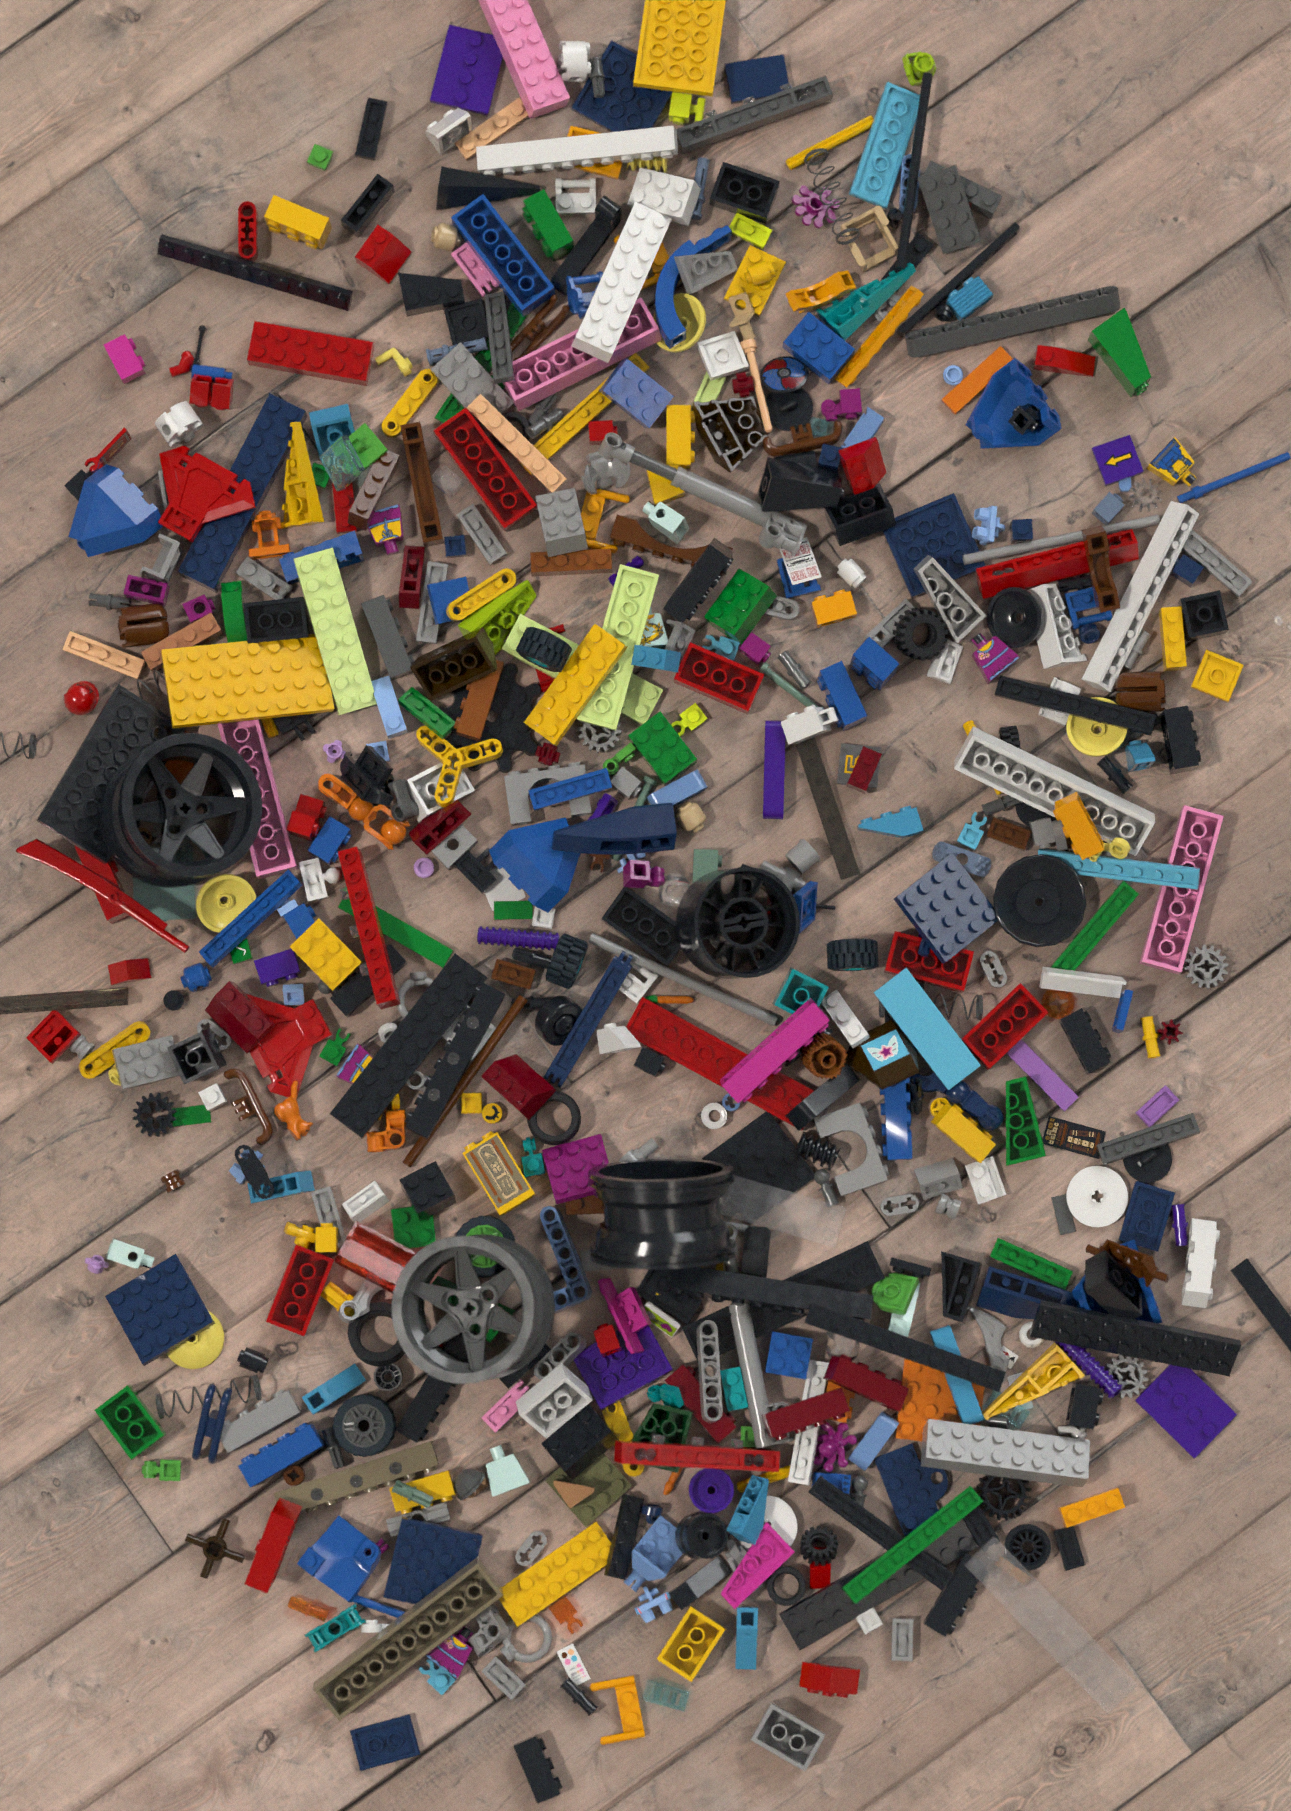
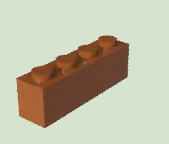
M611 549L580 550L548 557L547 552H530L532 577L612 573Z
M496 660V671L467 684L466 690L469 693L467 698L463 697L460 706L463 712L461 717H457L454 728L457 729V735L480 742L504 662Z

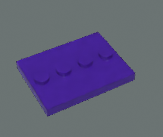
M449 25L430 97L431 103L456 109L459 108L481 115H489L503 60L493 35Z
M649 1325L636 1332L644 1349L642 1353L631 1354L625 1346L622 1334L617 1330L616 1334L622 1351L602 1357L596 1342L585 1348L574 1359L601 1411L673 1371Z
M1168 1365L1134 1400L1193 1459L1237 1415L1191 1369Z

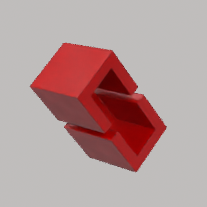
M194 374L191 380L189 404H195L196 407L201 408L211 405V407L217 410L230 408L233 400L234 379L216 377L211 397L212 376Z

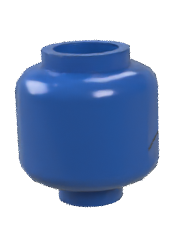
M202 963L185 967L183 970L184 976L180 977L183 987H188L191 992L207 988L210 984L209 981H212L207 965L203 966Z

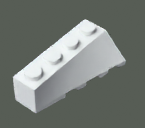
M1042 584L1029 589L1028 591L1039 601L1043 613L1042 628L1036 637L1043 668H1059L1087 661L1085 654L1081 655L1078 648L1081 645L1078 637L1074 638L1071 631L1072 622L1064 614L1063 610L1066 607L1057 585Z

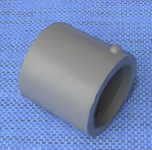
M800 839L799 843L785 855L793 867L802 875L816 862L820 861L818 853L804 839Z

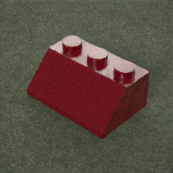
M229 981L213 997L205 1009L216 1023L247 1054L276 1026L249 996L232 981Z
M517 1054L494 1061L481 1075L493 1089L528 1120L556 1091L553 1086Z

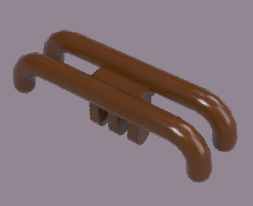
M551 295L547 304L511 341L512 352L525 338L532 342L513 361L535 351L567 317L570 307L564 305L560 313L547 327H545V323L542 321L558 301L557 295Z
M835 421L832 434L813 438L810 423H806V432L803 431L802 424L798 425L799 433L797 434L795 427L792 426L790 431L793 443L774 446L769 437H764L763 448L769 456L774 457L822 448L823 444L832 446L840 440L842 424L840 421Z
M239 1069L226 1070L223 1074L224 1077L228 1080L238 1078L246 1093V1096L231 1103L232 1107L241 1105L240 1108L234 1110L236 1114L243 1111L245 1113L238 1117L239 1121H243L256 1114L263 1127V1133L256 1138V1143L259 1145L266 1144L272 1137V1125L248 1076Z

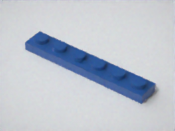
M288 869L204 946L199 953L214 968L302 886V883Z

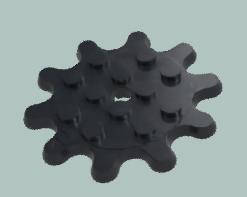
M508 663L503 668L490 708V712L494 711L498 714V719L495 722L486 721L480 740L482 742L488 739H497L501 742L503 753L494 761H496L498 769L502 773H508L512 770V755L515 752L522 751L528 756H535L538 744L531 737L533 729L526 725L524 721L534 709L533 702L542 694V689L537 682H533L528 686L519 685L516 681L518 667L514 663ZM467 684L450 692L454 698L452 705L439 707L440 710L455 722L457 717H461L463 712L460 706L463 697L467 698L469 693L466 690ZM457 729L452 730L451 734L445 738L456 749L479 742L457 735ZM494 745L491 746L492 752H496ZM481 748V749H482V752H483V756H485V755H486L485 750H484V748ZM474 750L469 753L468 757L476 759L480 753ZM482 763L468 767V769L471 771H478L481 768Z

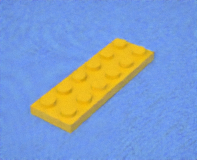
M594 624L567 661L562 672L557 675L524 723L557 746L625 652L627 646L597 624Z
M596 1521L502 1586L503 1596L499 1600L516 1626H520L606 1566L611 1542Z

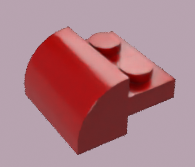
M54 1008L26 1038L50 1063L54 1064L81 1036V1033Z

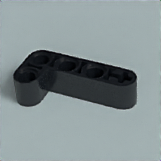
M847 1064L842 1068L840 1075L833 1077V1079H828L794 1107L786 1117L800 1131L861 1079Z

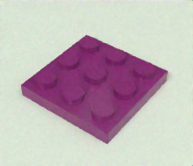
M601 1134L542 1149L556 1205L594 1195V1188L588 1185L590 1179L588 1171L593 1167L609 1164Z

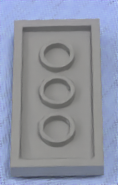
M461 342L430 369L464 408H467L480 394L501 414L514 403L503 389L494 383L493 378ZM474 417L482 429L485 430L486 428Z

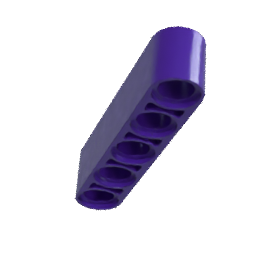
M765 720L763 819H783L786 736L781 721Z

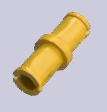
M1153 1016L1140 1018L1144 1034L1142 1040L1146 1044L1148 1059L1160 1057L1157 1042L1159 1036L1155 1031Z

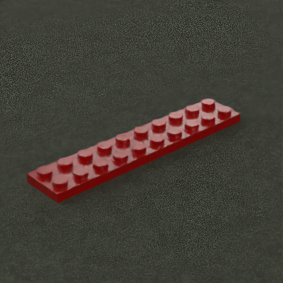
M644 997L640 1000L626 1026L638 1042L722 1087L720 1079L748 1055ZM781 1072L775 1075L771 1073L766 1078L768 1081L761 1088L756 1087L751 1092L753 1095L747 1101L795 1127L786 1115L814 1090Z

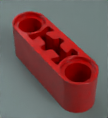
M246 201L241 203L238 208V252L241 258L256 261L258 257V213L255 205L252 202ZM246 209L253 210V214L248 217L244 216L243 212ZM246 224H249L251 232L249 233L250 241H247V237L245 235V233L247 232ZM247 248L253 249V253L249 256L243 254V251Z

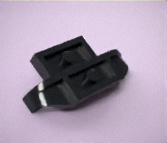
M366 745L357 760L351 757L353 755L352 752H345L344 758L340 763L341 778L361 800L389 806L394 797L384 791V784L393 768L372 746Z

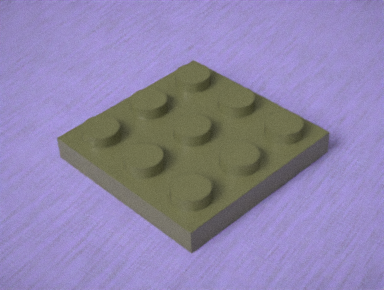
M604 1453L573 1480L561 1468L557 1469L545 1480L564 1503L565 1501L553 1485L554 1480L595 1487L594 1493L572 1508H569L585 1527L632 1487Z

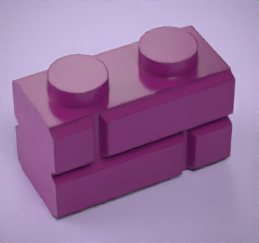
M128 574L124 595L126 598L152 604L159 603L162 606H166L170 586L168 583H157L155 580Z

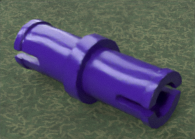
M1185 1204L1172 1205L1174 1221L1172 1228H1174L1175 1246L1189 1245Z

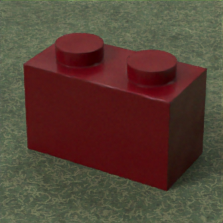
M863 746L848 780L847 787L865 794L882 754Z

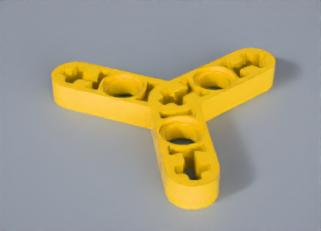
M421 726L416 732L418 742L443 764L435 791V800L440 807H446L453 803L462 769L497 759L503 753L502 744L497 739H488L456 749L427 726ZM429 733L430 739L433 740L432 743H430L428 738H423L422 734ZM443 744L446 748L443 752H436L434 750L436 745ZM491 746H495L496 752H492ZM481 748H484L485 753H486L485 756H483V752H482V749H481ZM475 750L480 753L476 759L468 757L471 751ZM454 757H457L458 761H455L453 770L451 769V760H453ZM446 775H453L455 777L452 783L444 782V778ZM444 788H446L448 798H445L444 801H442L441 797L444 796Z

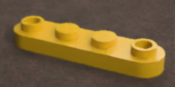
M427 368L420 371L383 420L382 431L387 437L394 438L401 433L400 425L408 424L436 387L438 378L430 369ZM429 375L431 376V380L425 381L424 377ZM394 423L395 428L389 429L388 425Z
M505 568L490 576L450 602L446 608L447 616L453 621L464 619L513 587L516 583L515 573L511 569ZM502 576L507 578L506 583L502 581ZM454 608H457L459 610L458 615L454 614Z
M143 1021L134 1022L86 1056L79 1063L81 1075L87 1079L95 1078L115 1063L112 1053L113 1049L147 1041L150 1037L148 1025ZM138 1028L142 1029L141 1032L136 1033ZM92 1064L90 1068H85L86 1065Z
M620 1401L614 1403L616 1407L614 1412H609L608 1407L602 1410L607 1426L617 1436L619 1441H631L633 1434ZM622 1464L626 1474L632 1477L640 1475L644 1470V1465H638L636 1470H631L630 1464Z

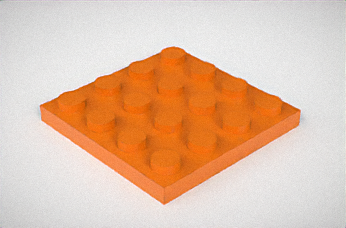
M904 1359L902 1382L903 1386L909 1388L901 1411H898L897 1421L899 1425L896 1428L895 1438L922 1441L923 1427L928 1419L962 1423L944 1373ZM971 1383L982 1412L984 1387Z

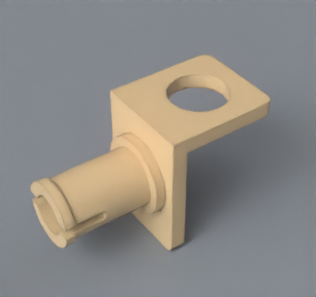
M747 293L730 297L728 300L735 315V318L729 324L730 328L739 326L744 338L743 340L755 338L756 335L750 324L751 317L755 312ZM736 300H744L746 308H737Z

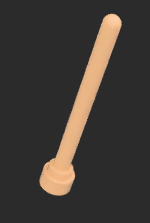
M747 339L740 342L744 355H747L764 429L767 433H770L772 431V424L754 354L756 353L757 345L755 339Z

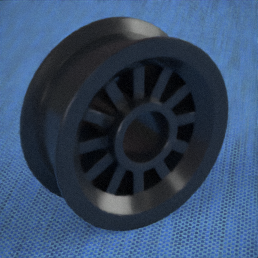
M1021 1524L1014 1527L1006 1536L1004 1551L1007 1559L1017 1568L1034 1570L1041 1567L1048 1560L1051 1552V1543L1049 1537L1041 1528L1032 1524ZM1023 1532H1025V1539L1021 1535ZM1028 1532H1033L1032 1535H1031V1537H1030V1539H1029V1533H1028ZM1035 1535H1038L1039 1538L1033 1541ZM1019 1536L1021 1541H1018L1015 1538ZM1013 1541L1018 1543L1019 1546H1012ZM1026 1541H1030L1033 1544V1549L1029 1553H1025L1022 1550V1545ZM1041 1541L1042 1545H1036V1543ZM1036 1548H1042V1552L1037 1551ZM1013 1549H1019V1551L1013 1553ZM1022 1553L1020 1559L1018 1560L1016 1556ZM1034 1553H1037V1554H1039L1040 1556H1039L1038 1558H1036L1035 1555H1034ZM1030 1555L1034 1559L1032 1562H1030Z

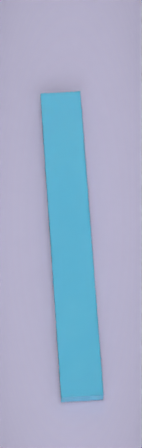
M1049 849L1038 850V855L1043 854L1061 859L1073 868L1077 875L1196 890L1199 888L1200 868L1099 856L1096 862H1092L1089 857L1082 860L1079 854L1075 855L1073 852Z

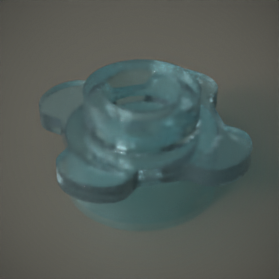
M812 417L809 423L813 436H826L829 422L826 419Z

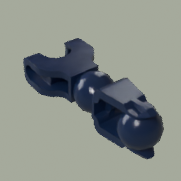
M917 1073L909 1077L914 1079V1084L916 1077L922 1080V1092L931 1093L937 1091L946 1095L950 1103L960 1105L964 1112L977 1118L982 1128L995 1130L1001 1126L1004 1117L1002 1110L995 1105H988L976 1091H971L970 1086L965 1081L961 1080L950 1090H947L935 1073H932L930 1076H922Z

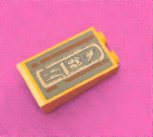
M490 1131L482 1136L483 1141L478 1144L472 1142L464 1147L465 1152L462 1154L497 1212L502 1217L536 1196L498 1132L493 1134Z

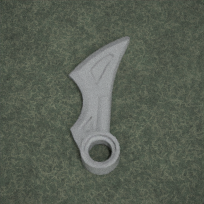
M377 1250L373 1253L368 1275L352 1301H345L339 1308L338 1315L343 1322L352 1323L358 1317L368 1313L373 1295L380 1290L389 1288L386 1267ZM344 1308H353L355 1311L354 1316H346Z
M970 1308V1312L975 1318L984 1338L989 1366L1006 1372L1009 1359L1001 1348V1337L1006 1327L990 1314L976 1308Z

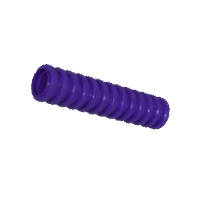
M480 926L478 928L477 942L478 944L483 942L485 945L491 943V945L497 944V946L503 944L505 947L507 945H510V947L516 945L517 948L519 946H522V948L528 946L529 949H532V947L538 949L540 947L542 950L545 948L555 950L560 935L559 933L554 935L552 932H549V934L543 932L542 934L539 931L533 933V931L527 932V930L521 932L520 929L508 931V928H505V930L499 928L497 930L495 927H492V929L486 927L485 929Z
M1059 1343V1347L1064 1348L1063 1351L1065 1353L1068 1352V1356L1073 1358L1072 1361L1077 1362V1366H1081V1370L1086 1371L1085 1374L1087 1376L1090 1375V1379L1095 1380L1094 1383L1096 1385L1099 1384V1388L1104 1390V1394H1108L1109 1399L1114 1398L1120 1393L1123 1386L1118 1384L1117 1379H1113V1375H1109L1108 1370H1104V1366H1100L1099 1361H1095V1357H1091L1092 1354L1087 1352V1348Z

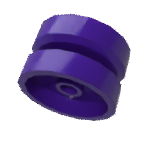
M703 1468L694 1474L689 1484V1497L693 1505L706 1513H718L724 1510L731 1503L734 1495L733 1483L729 1475L721 1469ZM713 1486L715 1493L709 1494L707 1492L708 1487Z

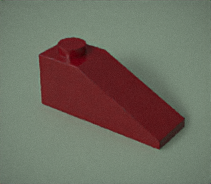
M405 545L399 587V608L419 609L425 547Z
M456 800L423 819L409 832V835L413 842L428 855L472 814Z

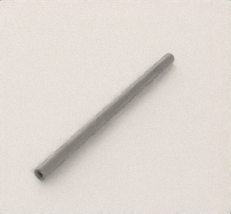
M1153 515L1102 527L1105 529L1106 534L1109 535L1129 529L1135 530L1159 525L1160 518L1159 515ZM1082 531L962 555L963 563L967 565L1082 541Z
M594 933L590 936L588 942L617 956H620L621 952L625 951L624 959L626 960L629 955H632L633 959L631 962L769 1025L774 1026L778 1017Z

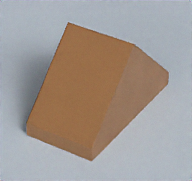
M554 1480L553 1483L569 1508H572L595 1491V1487L558 1480Z

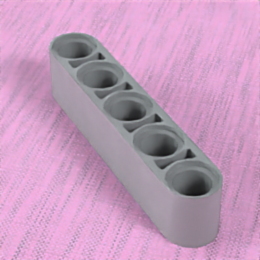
M706 1320L696 1330L700 1403L703 1420L707 1423H714L721 1418L723 1412L718 1329L715 1322ZM704 1325L711 1328V1335L707 1336L702 1332ZM704 1346H710L713 1349L712 1356L704 1354ZM705 1367L713 1368V1377H708L705 1374ZM707 1387H712L715 1390L713 1398L707 1396ZM708 1408L716 1410V1418H710L707 1415Z

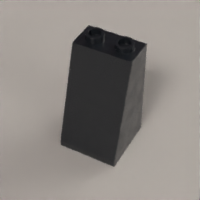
M768 457L758 489L761 510L763 512L837 506L839 499H842L844 495V487L841 485L842 479L839 478L838 470Z

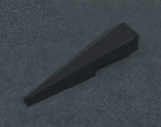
M441 166L436 210L440 211L446 208H459L468 205L482 194L485 195L490 203L515 197L522 198L523 196L534 195L541 191V186Z

